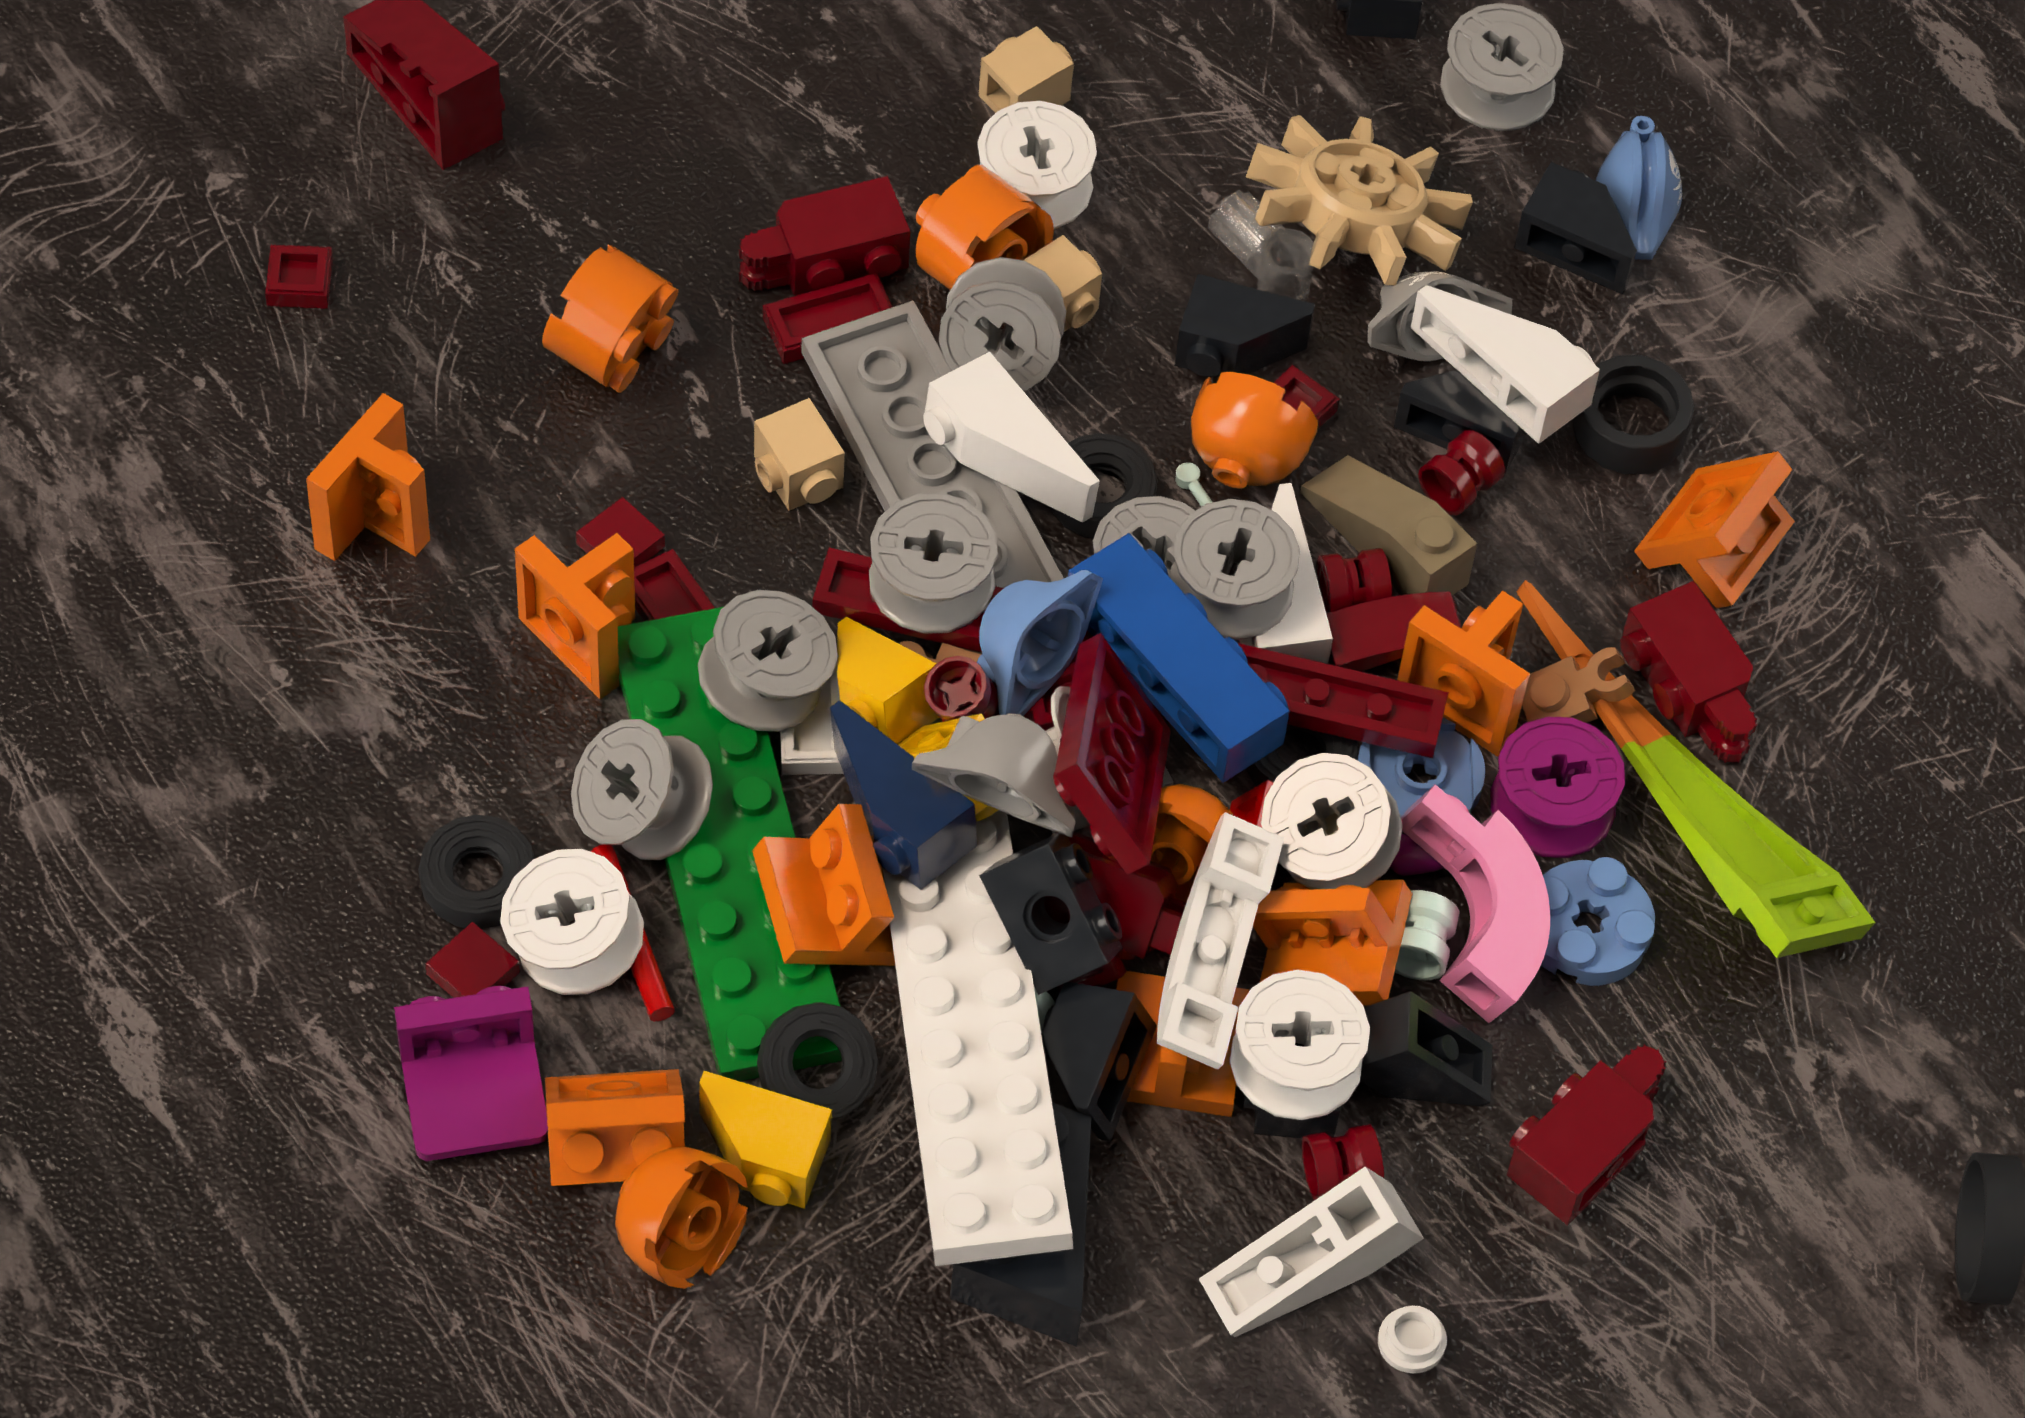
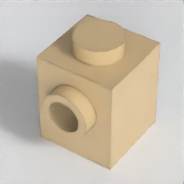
M1036 26L1017 38L1010 37L1004 40L993 52L981 58L979 97L995 113L1017 102L1045 101L1063 105L1070 101L1074 63L1063 45L1058 42L1053 43Z
M1062 235L1024 259V261L1046 272L1060 289L1066 308L1064 331L1071 327L1079 328L1092 319L1099 308L1102 272L1096 260L1084 250L1079 251Z
M810 398L754 421V457L758 477L769 493L777 492L788 511L806 503L815 504L822 502L832 496L835 491L843 488L845 452Z

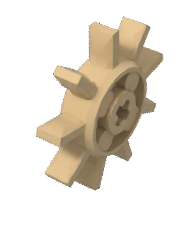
M1301 115L1291 117L1281 144L1290 154L1257 143L1246 178L1277 189L1264 191L1255 220L1260 227L1302 222L1316 236L1312 246L1309 265L1321 269L1335 256L1337 248L1353 253L1370 255L1385 285L1397 284L1406 260V255L1403 251L1404 247L1444 271L1452 266L1462 238L1446 228L1463 229L1473 200L1471 194L1425 188L1424 183L1429 181L1439 155L1432 147L1404 159L1395 152L1374 144L1372 120L1361 116L1354 126L1349 139L1327 142Z

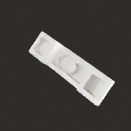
M1226 812L1220 817L1191 888L1170 956L1158 1016V1045L1217 1070L1223 1065L1239 1008L1232 1004L1258 905L1270 893L1284 837Z

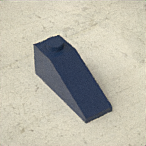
M839 700L830 707L834 750L855 804L862 805L877 859L889 873L893 875L901 874L921 890L978 846L975 804L961 793L912 770V762L915 759L912 755Z

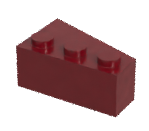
M374 0L343 16L347 55L442 170L503 139L502 112L505 111L506 106L500 92L499 63L446 21L422 0Z

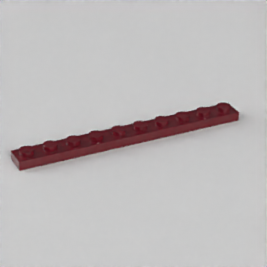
M829 547L812 599V607L821 615L837 619L848 617L863 625L982 652L979 643V630L985 611L971 624L949 633L923 634L900 627L880 611L870 593L869 569L872 564V558ZM995 586L990 602L1004 588ZM1088 630L1082 642L1093 637ZM1238 643L1247 657L1248 665L1264 683L1271 682L1277 686L1284 695L1290 710L1288 725L1424 757H1434L1449 692ZM1077 653L1075 654L1071 663L1076 662Z

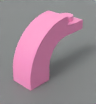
M1435 784L1411 805L1401 817L1402 831L1451 873L1465 895L1470 913L1468 939L1459 956L1439 981L1486 1022L1490 1023L1518 1001L1541 966L1550 933L1548 892L1541 869L1532 850L1520 832L1499 810L1481 824L1470 815L1467 807L1459 799L1446 794Z

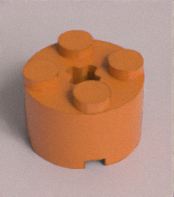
M975 165L968 170L965 176L947 188L942 195H930L919 207L916 214V222L921 226L916 243L917 264L923 271L951 290L958 276L978 262L999 257L1024 260L1051 243L1054 232L1051 216L1037 203L983 165Z
M608 244L607 251L600 247L584 261L563 290L561 297L568 301L563 317L560 319L551 313L543 333V347L605 387H611L618 393H621L629 386L638 371L640 363L635 359L646 346L657 350L669 335L674 319L666 314L673 306L679 291L673 287L671 282L616 247Z

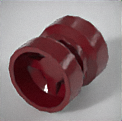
M1465 430L1448 444L1447 454L1435 455L1419 469L1418 478L1420 486L1428 498L1437 502L1448 514L1459 515L1475 502L1478 490L1487 491L1504 477L1505 466L1500 453L1487 438L1473 430Z
M1382 548L1361 550L1357 557L1344 558L1338 553L1318 556L1316 577L1326 613L1368 601L1392 597L1389 565Z
M963 656L945 658L935 664L928 673L924 684L925 699L935 714L941 718L942 722L957 719L961 716L967 717L981 713L985 719L1000 715L996 685L988 678L982 667L971 658ZM970 703L972 704L966 709H960L961 707L967 706Z
M1371 1124L1351 1127L1344 1136L1331 1137L1326 1132L1303 1136V1167L1308 1189L1314 1201L1365 1166L1384 1178L1381 1148L1376 1132Z

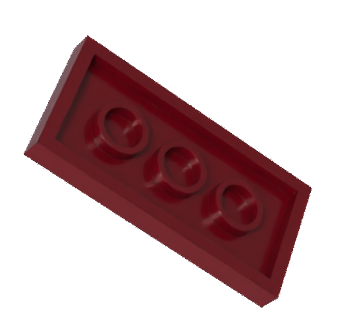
M1099 633L1079 644L1053 779L1057 791L1064 802L1070 807L1077 806L1090 823L1092 837L1100 851L1108 857L1113 855L1126 874L1129 875L1150 864L1171 729L1104 636Z

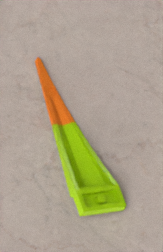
M1525 580L1517 590V594L1560 659L1563 660L1572 656L1580 666V669L1586 667L1594 654L1569 628L1536 588ZM1608 672L1605 681L1614 680L1615 677ZM1632 695L1617 702H1610L1604 699L1593 702L1595 711L1732 915L1750 922L1756 929L1760 940L1769 947L1776 958L1862 939L1876 923L1839 872L1795 841L1750 805L1682 745Z

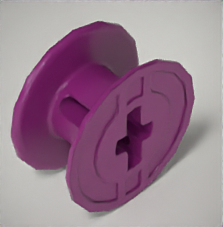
M1547 716L1524 723L1507 737L1498 757V773L1490 788L1491 813L1494 814L1499 810L1520 832L1533 854L1541 857L1569 858L1588 852L1607 837L1616 817L1615 806L1625 786L1624 762L1615 744L1595 726L1570 717Z

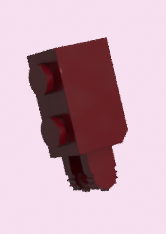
M888 176L784 201L776 213V226L757 230V233L745 234V238L740 239L739 259H742L743 262H740L739 282H742L747 287V290L753 289L754 291H762L763 288L772 289L790 284L792 292L796 296L877 273L878 277H885L897 270L909 268L911 231Z
M1694 581L1629 608L1620 640L1621 651L1627 664L1634 671H1640L1652 688L1655 703L1661 714L1667 719H1673L1685 738L1698 732L1708 748L1714 750L1713 755H1716L1718 760L1721 759L1724 763L1740 762L1743 756L1748 754L1750 748V739L1748 738L1752 733H1755L1757 727V718L1754 717L1755 712L1750 711L1751 706L1744 698L1753 665Z
M1074 831L1073 836H1068L1071 844H1079L1086 853L1093 871V878L1090 882L1101 904L1104 902L1108 903L1120 922L1122 938L1119 941L1123 947L1118 953L1120 959L1133 960L1135 956L1144 959L1153 948L1171 954L1186 906L1185 902L1174 898L1178 884L1171 869L1150 861V864L1127 875L1113 855L1108 857L1100 851L1093 838Z
M1645 1044L1643 1047L1637 1045L1635 1050L1631 1049L1630 1054H1626L1612 1069L1600 1060L1584 1077L1578 1073L1572 1074L1554 1095L1551 1102L1554 1107L1541 1120L1535 1115L1530 1116L1511 1138L1509 1146L1514 1151L1507 1176L1567 1226L1644 1149L1648 1129L1654 1120L1652 1101L1655 1095H1657L1661 1076L1664 1075L1666 1069V1061L1663 1060L1659 1049L1647 1047Z

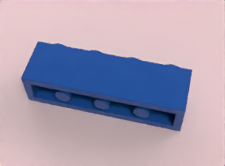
M1128 533L1068 570V576L1081 570H1088L1103 578L1087 630L1093 637L1099 633L1104 636L1148 699L1223 783L1284 744L1290 712L1284 695L1273 683H1264L1248 665L1247 657L1240 645L1230 637L1224 638L1209 622L1201 602L1191 593L1184 594L1172 581L1164 562L1157 553L1151 549L1145 550Z

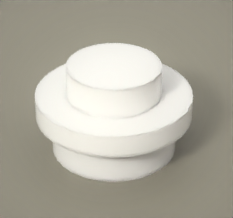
M1406 1306L1391 1312L1383 1320L1378 1333V1347L1385 1361L1395 1369L1406 1373H1422L1435 1367L1442 1359L1447 1344L1446 1331L1441 1321L1434 1313L1421 1306Z

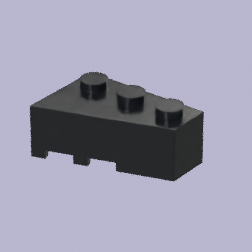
M1052 1103L1071 1222L1073 1249L953 1264L950 1299L1077 1347L1082 1314L1091 1117Z

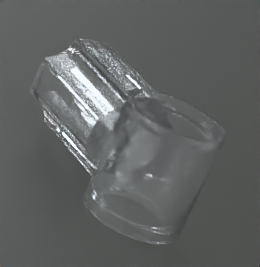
M1238 190L1223 199L1217 210L1210 216L1208 229L1257 277V289L1304 301L1310 292L1314 267L1309 265L1313 246L1311 238L1302 231L1285 229L1281 224L1260 227L1255 220L1260 202L1250 192L1241 193Z

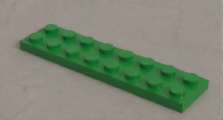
M719 607L618 626L619 680L629 719H642L658 728L663 736H683L700 746L710 763L713 789L709 811L698 833L681 851L664 858L717 1073L720 1076L736 1081H745L759 1078L757 1058L761 1039L775 1019L796 1006L817 1002L840 1006L829 964H784L752 850L763 837L795 838L768 732L752 730L730 721L711 705L700 686L698 662L704 645L713 637L715 623L720 610L723 608ZM814 1036L807 1038L799 1044L794 1052L792 1064L794 1070L839 1062L842 1061L841 1052L833 1042L827 1038Z

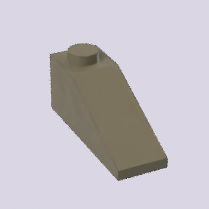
M1349 455L1301 485L1300 493L1359 553L1365 549H1383L1389 565L1391 585L1400 595L1449 591L1454 595L1468 585L1478 543L1434 500Z

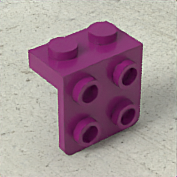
M493 986L485 988L475 995L449 999L427 996L416 999L409 1005L394 1007L415 1152L420 1159L432 1161L539 1144L548 1138L547 1111L534 1042L533 1013L528 986L514 989L506 986Z

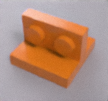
M383 393L306 478L314 549L333 561L343 553L365 527L415 557L430 541L425 470L414 457L408 454L404 405Z
M1778 451L1697 468L1634 550L1635 554L1647 569L1680 563L1715 608L1733 606L1795 522L1774 495L1793 469Z
M616 533L572 565L566 567L533 535L515 548L519 619L599 699H602L619 686L618 626L631 624L635 619L634 549Z
M1502 590L1487 609L1477 606L1468 616L1462 628L1457 627L1424 605L1409 622L1397 680L1449 692L1443 717L1455 723L1457 731L1469 739L1472 738L1475 743L1499 757L1507 737L1516 730L1530 676L1529 672L1510 661L1523 603Z
M838 804L810 838L763 837L752 852L784 964L895 966L890 922L895 917L884 883L882 865L877 859L861 804Z
M1376 880L1367 888L1355 885H1341L1336 889H1309L1300 883H1284L1283 887L1270 891L1259 903L1253 923V928L1268 948L1260 982L1273 974L1303 970L1323 973L1344 984L1363 1006L1387 1000L1391 990L1412 898V892L1405 881Z
M1127 971L1118 979L1116 990L1135 993L1158 1027V1016L1165 977ZM1236 987L1232 1004L1239 1007L1249 993V989ZM1238 1012L1224 1063L1218 1070L1158 1045L1156 1027L1127 1101L1232 1117L1236 1081L1230 1065V1055L1233 1037L1236 1034Z
M679 1069L545 1077L551 1186L622 1182L626 1180L635 1168L654 1153L669 1148L685 1147L684 1095Z

